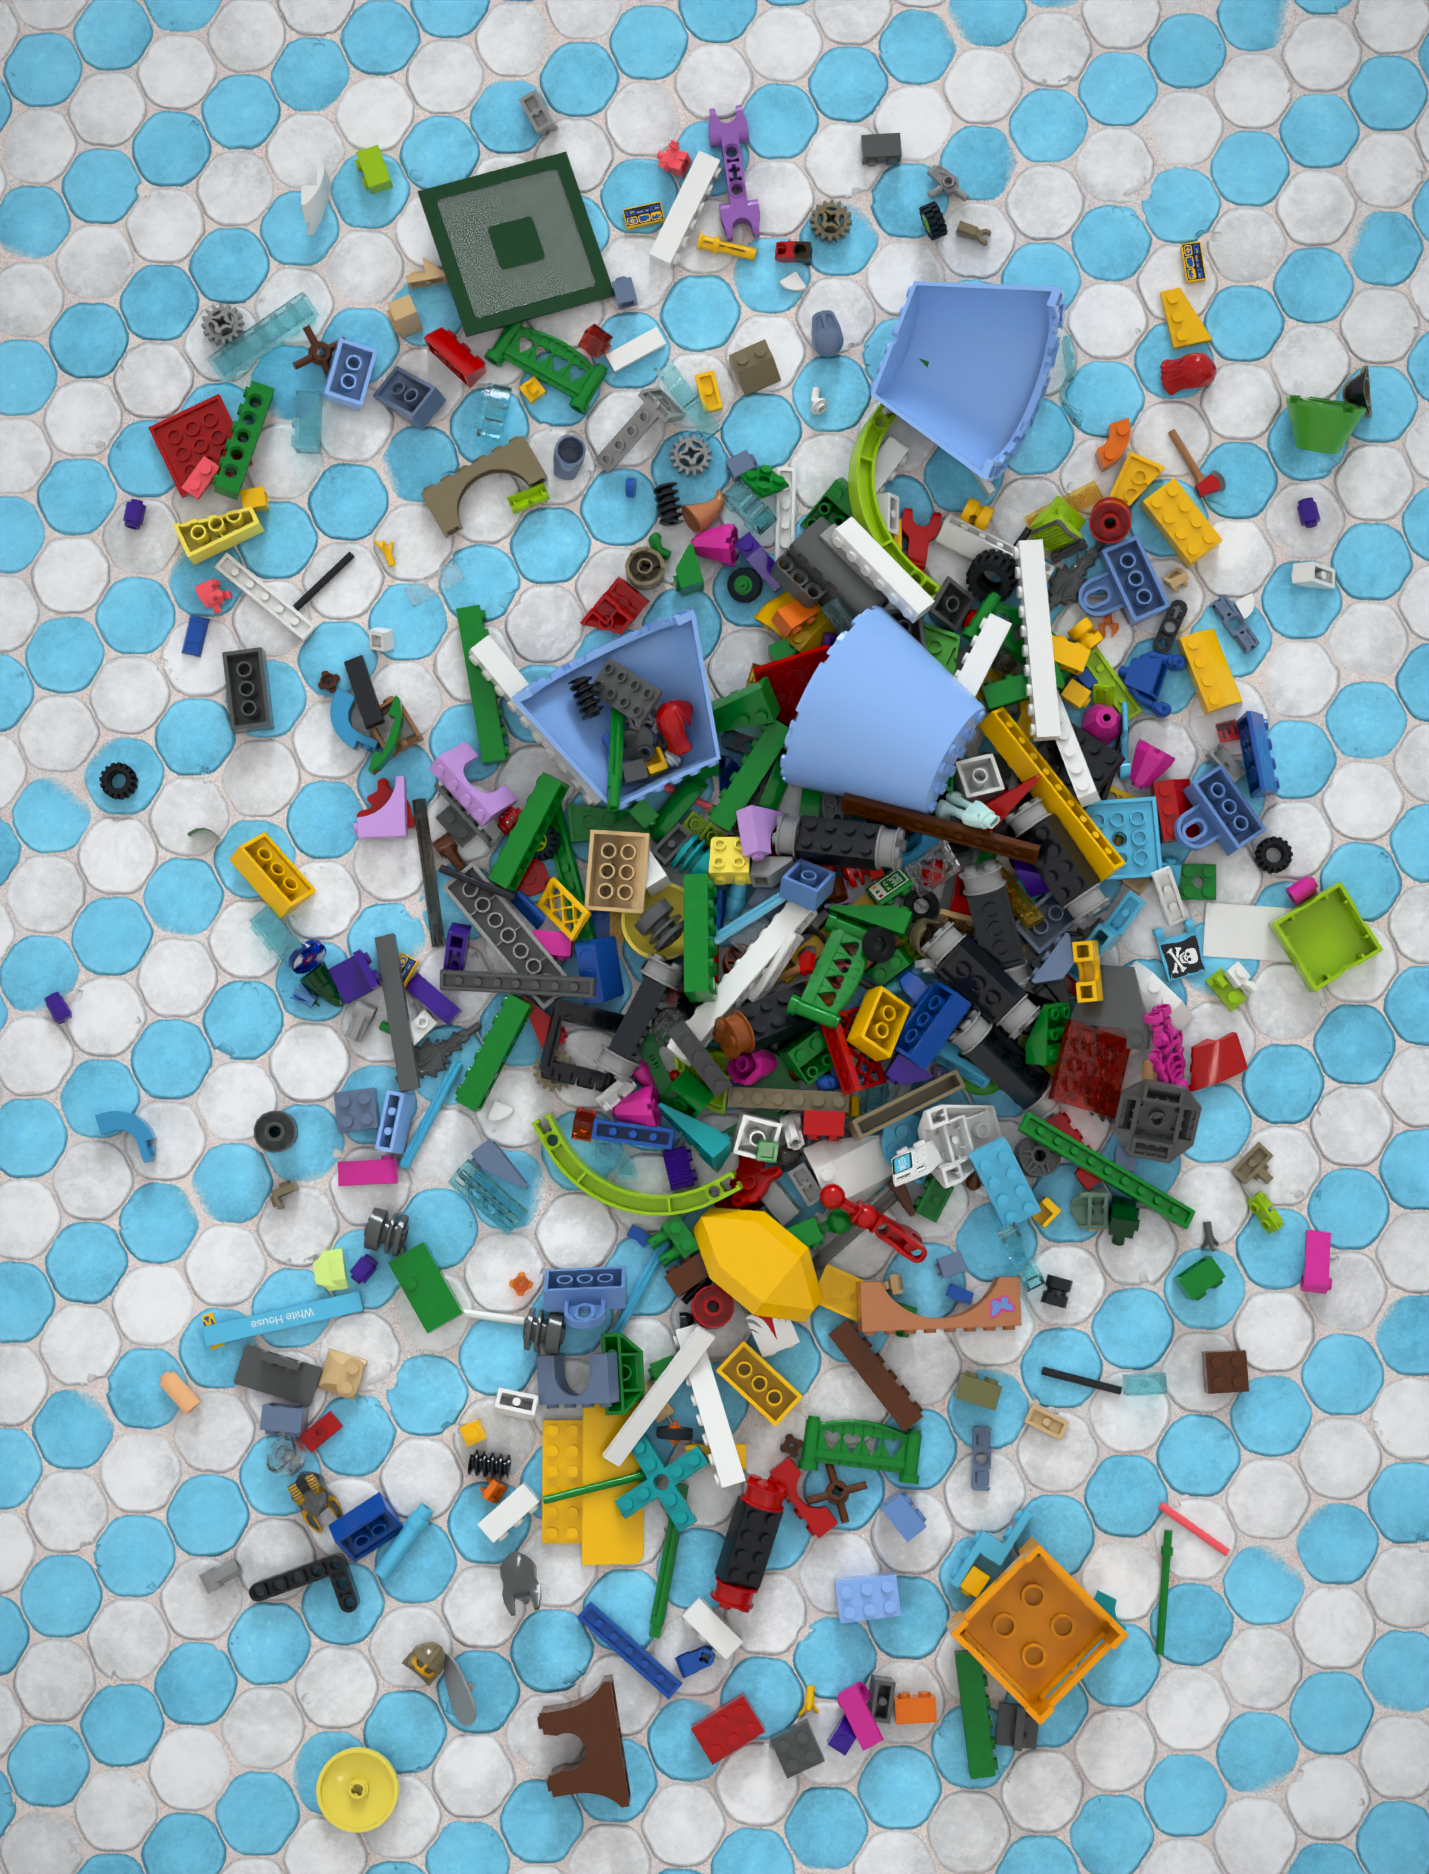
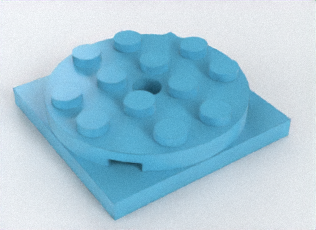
M1156 796L1100 800L1087 807L1085 812L1126 863L1112 877L1105 881L1151 877L1150 873L1162 868ZM1113 836H1121L1123 839L1122 845L1116 846L1112 841Z

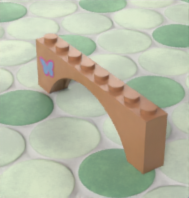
M1018 1276L994 1277L991 1286L977 1303L961 1313L941 1318L923 1317L904 1309L889 1296L879 1281L856 1282L858 1331L864 1332L865 1336L876 1335V1331H884V1335H895L898 1330H904V1334H916V1330H924V1333H936V1329H944V1332H956V1328H963L964 1332L976 1331V1327H983V1331H995V1327L1003 1326V1330H1015V1326H1021L1020 1279Z

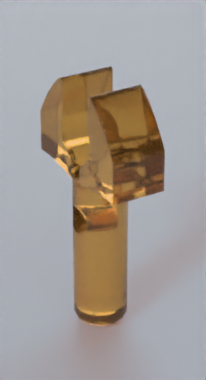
M1111 613L1104 616L1103 623L1098 624V630L1104 638L1107 625L1112 630L1111 638L1119 629V623L1112 621Z

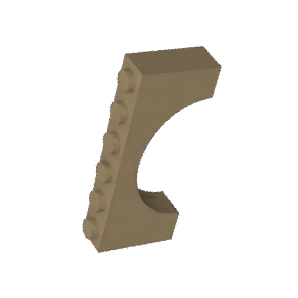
M524 435L513 437L507 445L494 448L491 454L475 459V463L470 466L464 465L454 475H446L440 480V483L436 485L431 484L423 489L424 492L421 493L422 498L446 538L463 529L459 519L460 502L467 489L479 479L492 474H510L523 480L529 487L548 480L545 471Z

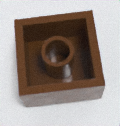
M1246 1350L1202 1351L1205 1393L1249 1392Z

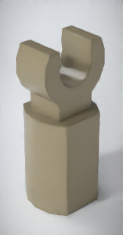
M960 220L956 234L972 240L976 239L981 245L987 246L988 241L984 240L982 236H990L991 231L989 229L980 230L978 229L979 227Z

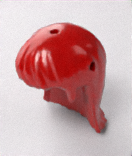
M1191 353L1176 360L1167 359L1160 366L1162 385L1169 395L1184 389L1207 386L1214 381L1217 375L1215 363L1205 353Z
M682 699L667 701L657 710L655 716L657 727L668 743V752L677 756L692 750L684 728L686 721L691 725L693 706L690 702Z

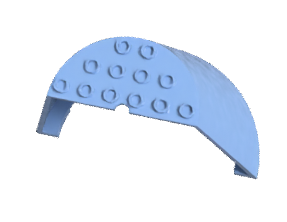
M914 281L913 285L907 290L905 305H902L900 308L898 324H895L892 329L894 339L892 343H888L885 347L884 354L886 355L883 362H880L878 366V376L876 381L874 380L871 384L870 395L985 480L993 481L994 478L997 479L1009 467V463H1006L1009 457H1014L1019 452L1022 443L1027 437L1025 432L1029 426L1032 427L1051 379L1047 376H1049L1050 368H1054L1060 346V337H1057L1058 328L1062 329L1064 325L1065 303L1061 302L1065 298L1063 290L1057 286ZM920 359L928 361V367H926Z
M872 606L871 609L867 608L862 614H859L852 620L851 624L854 626L849 632L846 630L843 633L841 632L835 643L827 651L828 659L824 663L820 662L795 710L798 712L796 721L791 720L789 731L784 741L787 753L781 756V776H783L782 779L785 783L794 787L843 797L845 793L929 815L930 812L933 813L935 811L939 795H943L949 776L952 777L957 769V766H955L956 760L963 758L968 740L971 741L975 736L976 730L974 729L977 723H981L984 719L986 707L886 609L880 606Z
M693 608L671 614L672 617L666 620L665 618H660L641 626L640 629L621 635L587 652L585 655L554 669L549 674L550 678L547 680L545 677H540L511 697L519 709L606 804L609 757L607 749L602 742V736L610 732L611 705L601 700L597 704V706H604L600 711L601 714L588 720H582L585 714H580L579 709L583 706L576 705L579 699H574L573 695L576 692L570 690L574 684H568V682L579 677L592 676L588 683L593 684L608 658H611L662 690L663 693L657 703L661 702L664 704L673 699H682L691 703L693 706L691 725L686 721L684 729L692 750L679 756L681 762L678 767L673 766L671 768L668 766L669 768L664 773L650 777L643 783L622 787L621 784L620 808L618 810L629 806L628 802L636 800V802L643 800L649 792L657 793L662 791L669 782L674 785L682 781V777L690 774V776L698 774L704 766H708V768L715 766L719 763L718 760L721 759L696 613ZM624 723V730H628L627 728L630 724ZM623 740V748H625L627 745ZM646 748L643 749V751H644L645 753H648V752H649L648 749H646ZM623 756V761H622V763L634 761V760H629V759H627V758H625V757Z

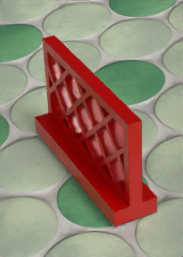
M860 1006L838 1013V1016L845 1020L844 1027L841 1026V1023H839L837 1029L820 1024L844 1096L887 1082L880 1061L876 1062L873 1059L868 1061L864 1058L865 1054L862 1051L858 1054L854 1051L855 1046L850 1044L849 1047L847 1045L845 1036L848 1037L850 1033L847 1031L848 1027L854 1023V1020H852L853 1013H858ZM851 1056H854L858 1059L856 1066L854 1065ZM862 1063L868 1066L867 1073L860 1070ZM872 1071L877 1073L879 1081L870 1077ZM858 1075L864 1078L862 1086L860 1085Z

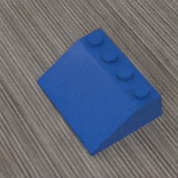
M1246 711L1236 721L1245 771L1247 772L1246 777L1250 798L1275 795L1280 786L1278 778L1274 775L1276 763L1270 754L1272 742L1270 738H1267L1266 731L1269 729L1267 719H1264L1261 713Z

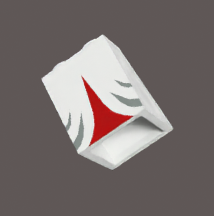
M741 1305L763 1358L773 1356L785 1348H792L800 1342L791 1320L753 1315Z

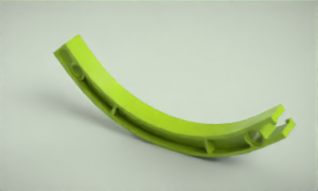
M880 403L858 434L852 450L848 472V493L854 519L934 599L933 595L939 591L941 586L924 574L901 551L885 525L877 502L874 476L876 457L886 431L897 416L894 412L884 415L882 410L885 406Z
M553 1112L544 1116L545 1119H548L552 1131L546 1133L541 1125V1119L532 1122L544 1148L561 1172L589 1196L619 1210L651 1216L688 1213L716 1203L743 1188L742 1183L738 1181L735 1188L726 1190L722 1181L728 1177H731L732 1180L737 1174L735 1170H732L707 1184L682 1192L648 1193L629 1189L603 1177L578 1155L563 1133ZM552 1134L558 1138L556 1145H553L549 1140ZM712 1186H717L720 1189L719 1196L712 1195Z

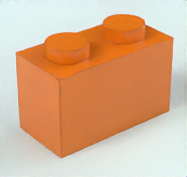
M794 599L777 610L771 621L783 636L787 638L792 634L794 636L799 634L804 626L810 627L817 621L816 617L821 610L817 606L805 608Z
M919 1691L918 1695H910V1692H899L898 1696H894L896 1725L937 1722L935 1695L931 1694L930 1691Z

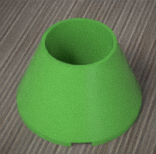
M1287 395L1286 403L1295 447L1304 450L1338 454L1366 413L1365 407L1360 406L1358 408L1355 407V404L1311 396L1309 398H1300V395Z

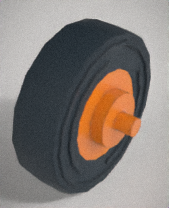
M673 1421V1424H669V1426L657 1427L656 1436L659 1439H666L672 1442L673 1446H676V1442H680V1440H691L693 1438V1429L681 1427V1425H677V1421Z

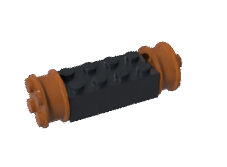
M826 978V979L828 980V982L831 984V986L835 989V987H834V985L831 983L830 979H829V978ZM809 981L800 982L732 1011L728 1017H717L713 1038L719 1043L724 1055L727 1058L736 1059L742 1052L753 1054L818 1026L819 1023L797 1014L793 1016L786 1013L792 995L795 994L802 997ZM834 993L819 995L825 1005L829 1007L833 1005V1000L837 997Z

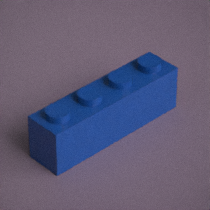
M594 1119L592 1139L672 1149L675 1129Z

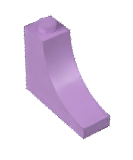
M396 776L394 791L388 802L381 809L368 816L357 817V823H354V833L358 835L360 840L408 838L407 787L404 776Z
M754 805L736 811L743 857L759 861L764 859V856L771 854L772 832L777 827V816L783 812Z

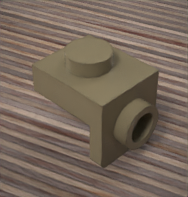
M290 1180L279 1184L280 1188L271 1191L272 1196H270L273 1207H277L278 1210L285 1208L281 1197L298 1191L297 1182L291 1183Z

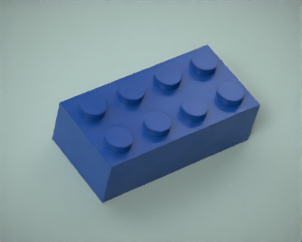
M935 980L903 1025L894 1049L926 1070L933 1062L936 1054L944 1046L948 1037L956 1029L962 1017L968 1012L972 1003L951 988Z

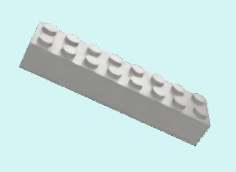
M473 861L460 871L490 883ZM452 878L442 886L513 973L567 976L503 897ZM532 995L544 1011L554 1004L555 998L561 999L563 997Z

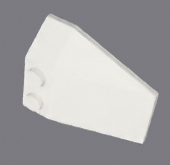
M1135 961L1130 966L1135 967L1146 1013L1151 1012L1152 1008L1158 1004H1170L1172 1011L1168 1015L1171 1016L1172 1021L1170 1023L1175 1030H1181L1194 1017L1184 1002L1152 971L1138 961ZM1096 1027L1095 1032L1122 1059L1141 1051L1140 1049H1126L1127 1028ZM1153 1031L1150 1033V1046L1153 1045Z
M937 1105L924 1110L917 1129L920 1140H933L943 1160L931 1172L943 1188H949L963 1182L975 1171L967 1156L968 1153L1002 1136L994 1105Z
M881 1134L869 1135L857 1141H854L853 1137L839 1138V1141L820 1140L802 1148L821 1190L828 1184H837L844 1190L845 1197L854 1203H857L860 1199L864 1204L893 1177L892 1169L887 1164L881 1150Z

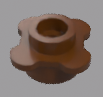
M323 671L318 683L319 689L329 690L330 693L336 692V685L340 681V676Z
M787 1434L785 1442L780 1445V1450L790 1454L792 1458H796L799 1449L803 1447V1441L801 1439L797 1440L792 1434Z

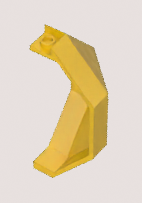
M710 1207L693 1227L692 1230L709 1278L753 1315L805 1322L822 1302L823 1299L809 1248L765 1211Z

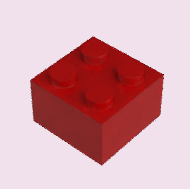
M804 1110L803 1136H807V1140H819V1137H827V1141H839V1138L844 1137L845 1112Z

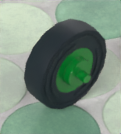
M748 567L738 568L729 576L727 582L728 592L738 602H752L761 594L763 588L762 579L754 569Z

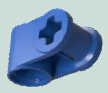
M705 1645L675 1657L682 1677H688L712 1665L715 1659V1654L712 1651L713 1648ZM703 1652H705L706 1655L710 1654L708 1660H706V1658H701Z

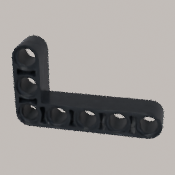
M735 730L723 732L721 742L725 749L749 756L751 751H746L743 745L746 742L752 743L755 737ZM732 735L736 738V741L733 744H727L725 738ZM773 764L758 786L760 789L759 793L752 795L747 804L758 806ZM736 821L732 827V832L735 836L740 837V833L735 829V825L738 823Z
M334 1553L259 1580L249 1589L250 1598L259 1602L330 1577L342 1611L346 1613L353 1612L360 1604V1597L348 1561L342 1553ZM333 1558H338L341 1561L340 1568L333 1567ZM314 1565H319L322 1568L321 1575L314 1574ZM295 1572L302 1574V1582L294 1580L293 1575ZM339 1578L347 1579L348 1586L345 1588L341 1587L338 1583ZM275 1579L283 1581V1589L275 1587ZM256 1586H261L264 1589L263 1596L256 1594ZM346 1597L354 1599L355 1605L353 1607H348L345 1604Z

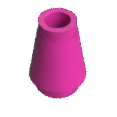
M643 1059L639 1060L638 1062L641 1066L636 1067L632 1076L642 1087L654 1086L655 1082L647 1062L645 1063Z

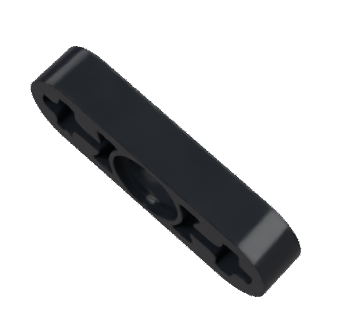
M1175 600L1170 604L1171 607L1166 612L1153 641L1152 647L1154 652L1166 654L1170 650L1187 613V605L1184 601ZM1180 605V609L1183 612H1179L1176 619L1172 618L1175 613L1173 607ZM1172 622L1175 625V631L1167 632L1164 628L1165 623ZM1164 636L1172 637L1171 639L1167 638L1164 645L1167 648L1159 649L1157 642L1160 643Z

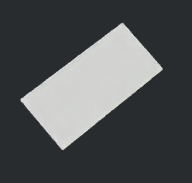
M1207 902L1203 956L1291 962L1268 924L1293 908Z

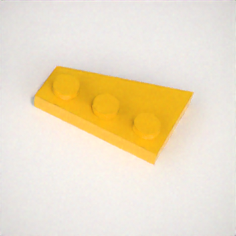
M1181 288L1160 292L1173 350L1212 341L1211 336Z
M1129 451L1109 497L1120 498L1130 507L1165 467Z

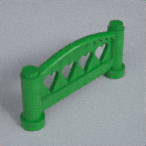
M524 322L506 326L492 349H488L485 359L497 367H501L506 360L571 397L569 406L576 412L585 415L589 409L588 404L607 375V367L600 363L597 366L591 365L584 356L567 343L547 333L523 327L522 324ZM526 337L528 341H533L535 343L534 347L520 353V338ZM541 346L545 351L549 350L552 353L550 357L537 363V347ZM555 356H560L562 360L568 361L566 367L553 372V358ZM575 365L579 370L585 371L584 376L570 382L571 366Z
M991 592L985 598L969 626H965L961 635L967 640L972 641L975 635L979 636L981 632L979 626L984 617L988 618L990 613L996 616L1001 613L1004 615V618L1011 620L1012 625L1000 650L1024 666L1026 664V657L1022 655L1024 638L1013 642V626L1015 624L1023 625L1022 618H1019L1018 609L1000 603L1002 597L995 592ZM1060 669L1065 683L1071 673Z
M831 911L824 930L831 932L802 997L793 994L786 1013L793 1016L797 1014L832 1029L833 1027L837 1029L841 1021L838 1013L854 995L866 967L867 958L862 951V940L869 928L839 917L838 913ZM856 943L859 945V948L855 950V956H849L841 945ZM850 960L852 964L848 966L849 971L847 973H842L834 961ZM841 976L844 978V981L840 983L841 988L836 990L826 978ZM834 993L837 997L833 1000V1005L829 1007L825 1005L819 995Z
M808 1415L805 1425L801 1460H798V1468L818 1471L819 1463L899 1473V1482L919 1484L920 1476L917 1475L922 1438L921 1430L909 1429L908 1433H904L881 1423L857 1419L821 1422L820 1417ZM826 1431H830L832 1434L838 1432L841 1435L840 1440L831 1451L824 1438ZM845 1434L859 1435L861 1437L860 1443L851 1453L844 1441ZM870 1436L872 1439L878 1437L881 1440L880 1446L871 1456L864 1443V1438ZM886 1439H891L893 1442L895 1440L901 1442V1447L892 1458H890L884 1446Z

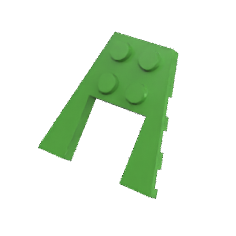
M924 622L927 651L954 676L961 636Z

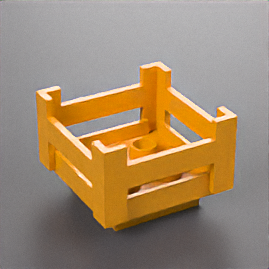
M1031 1536L1018 1550L1020 1555L964 1612L959 1610L946 1623V1626L957 1642L964 1649H967L1041 1726L1055 1711L1053 1707L1111 1648L1115 1650L1129 1635ZM1102 1638H1104L1105 1640L1047 1698L1046 1696L1048 1695V1693L1092 1650V1648Z

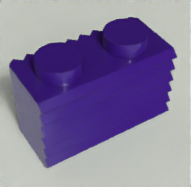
M686 1146L662 1151L671 1191L694 1186V1181H698L696 1170H691L690 1161H693L691 1149L687 1150Z

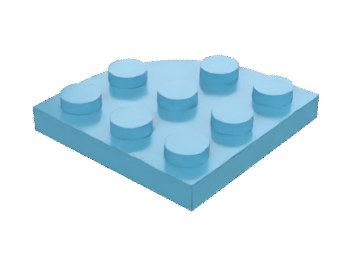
M913 1114L882 1129L881 1150L891 1169V1159L897 1154L896 1150L907 1146V1148L913 1147V1144L920 1140L917 1129L921 1118ZM927 1175L914 1179L912 1182L923 1186Z

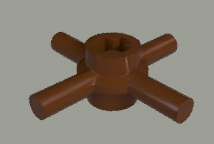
M310 325L302 328L311 344L308 355L293 362V367L297 370L312 362L316 365H322L328 376L331 366L329 361L332 357V352L335 351L338 340L329 345L318 341ZM318 349H319V351L322 350V351L324 352V354L322 355V358H321V356L318 357V356L316 355V353L318 352Z
M826 1463L825 1467L830 1483L827 1485L825 1492L808 1496V1504L828 1500L829 1503L837 1505L841 1523H848L850 1521L844 1503L848 1500L850 1493L868 1489L867 1483L863 1481L847 1486L844 1482L837 1479L834 1465ZM834 1489L842 1491L840 1497H836V1494L833 1495Z

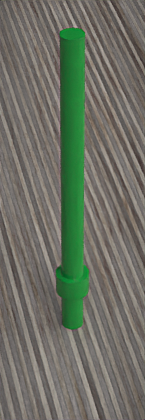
M640 1469L636 1470V1473L543 1496V1502L548 1504L635 1481L643 1482L647 1480V1477L643 1470Z
M1164 1530L1163 1546H1161L1162 1569L1155 1654L1160 1655L1164 1654L1170 1559L1173 1556V1547H1171L1172 1530Z

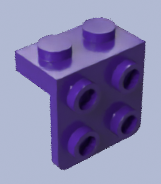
M360 949L353 953L354 956L329 969L333 982L343 1001L347 1004L381 987L379 983L381 977L377 970L373 971L370 965L372 960L367 952L364 953Z

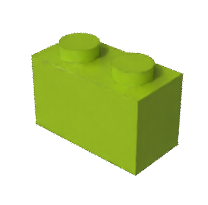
M378 145L356 152L358 157L355 160L358 171H363L365 177L361 179L365 189L369 188L371 195L393 187Z

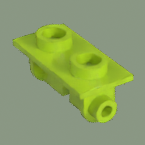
M542 482L511 495L507 499L513 514H519L520 511L544 501L547 502L550 497Z
M1262 1191L1246 1200L1251 1211L1255 1213L1261 1222V1226L1268 1234L1279 1230L1284 1225L1282 1223L1283 1219L1276 1209L1269 1212L1268 1208L1273 1204Z

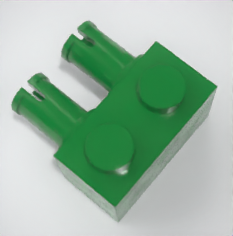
M679 1214L660 1226L661 1231L646 1240L648 1244L655 1241L650 1246L653 1251L666 1241L672 1243V1248L658 1256L660 1261L667 1258V1260L662 1262L664 1267L679 1257L683 1260L699 1249L696 1239Z

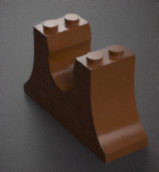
M605 1675L600 1684L582 1698L571 1702L543 1706L537 1720L539 1729H543V1735L574 1734L582 1740L586 1751L583 1758L579 1761L563 1763L552 1768L551 1774L548 1775L547 1779L548 1792L552 1791L553 1797L578 1793L598 1794L615 1801L623 1808L630 1806L631 1792L613 1675Z

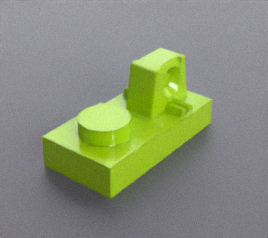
M1220 968L1205 982L1229 1011L1232 1012L1247 998L1239 988L1235 989L1223 975L1224 971Z

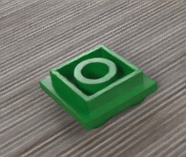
M762 465L760 468L748 470L739 477L744 482V485L761 499L789 487L784 477L775 473L769 465Z
M1181 864V900H1216V864ZM1194 877H1199L1202 880V887L1196 888L1193 886L1192 880Z

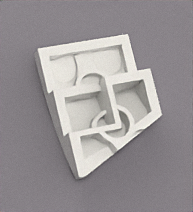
M316 166L317 185L301 186V205L304 221L307 223L308 236H313L317 230L328 203L330 178L325 166Z

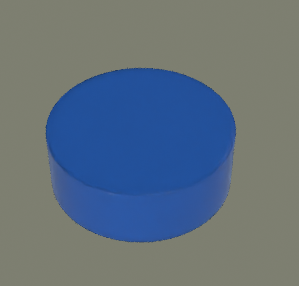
M628 478L626 480L625 492L628 498H635L636 478Z

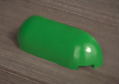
M784 748L778 754L758 807L778 811L789 785L783 781V776H781L780 772L782 769L780 767L781 756L787 753V750Z
M696 778L684 780L657 811L659 814L656 818L657 822L650 828V837L656 845L680 822L709 786L706 782Z

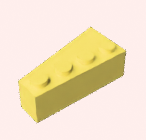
M252 506L228 511L226 514L218 516L215 514L209 516V518L193 519L187 523L173 524L181 544L193 565L265 531Z

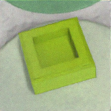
M1099 683L1094 684L1093 704L1099 703L1113 706V686Z

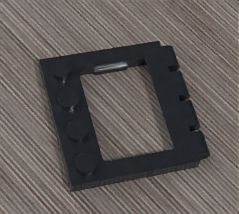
M555 998L539 1069L542 1070L541 1078L556 1081L559 1074L558 1082L575 1085L576 1078H578V1087L592 1090L595 1085L596 1091L604 1092L616 1081L614 1074L610 1072L605 1074L598 1070L553 1060L560 1040L562 1021L616 1033L625 1015Z

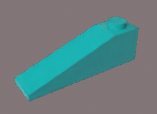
M660 1103L658 1106L662 1116L677 1132H683L682 1135L690 1146L695 1145L702 1160L718 1173L732 1152L731 1138L725 1132L721 1133L718 1129Z

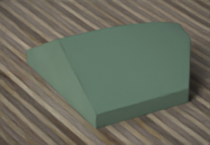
M1080 1192L1070 1201V1213L1080 1229H1108V1192Z

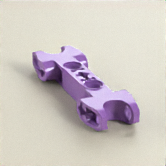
M736 105V117L729 123H723L718 119L715 108L709 109L711 147H722L729 203L719 204L721 225L727 242L733 241V229L741 223L747 224L751 228L754 238H759L758 199L747 201L740 151L741 143L750 142L748 124L742 106ZM729 152L737 154L735 157L727 156ZM733 171H736L737 180L735 181L733 180ZM735 189H739L742 191V193L739 195H735L732 193V191Z

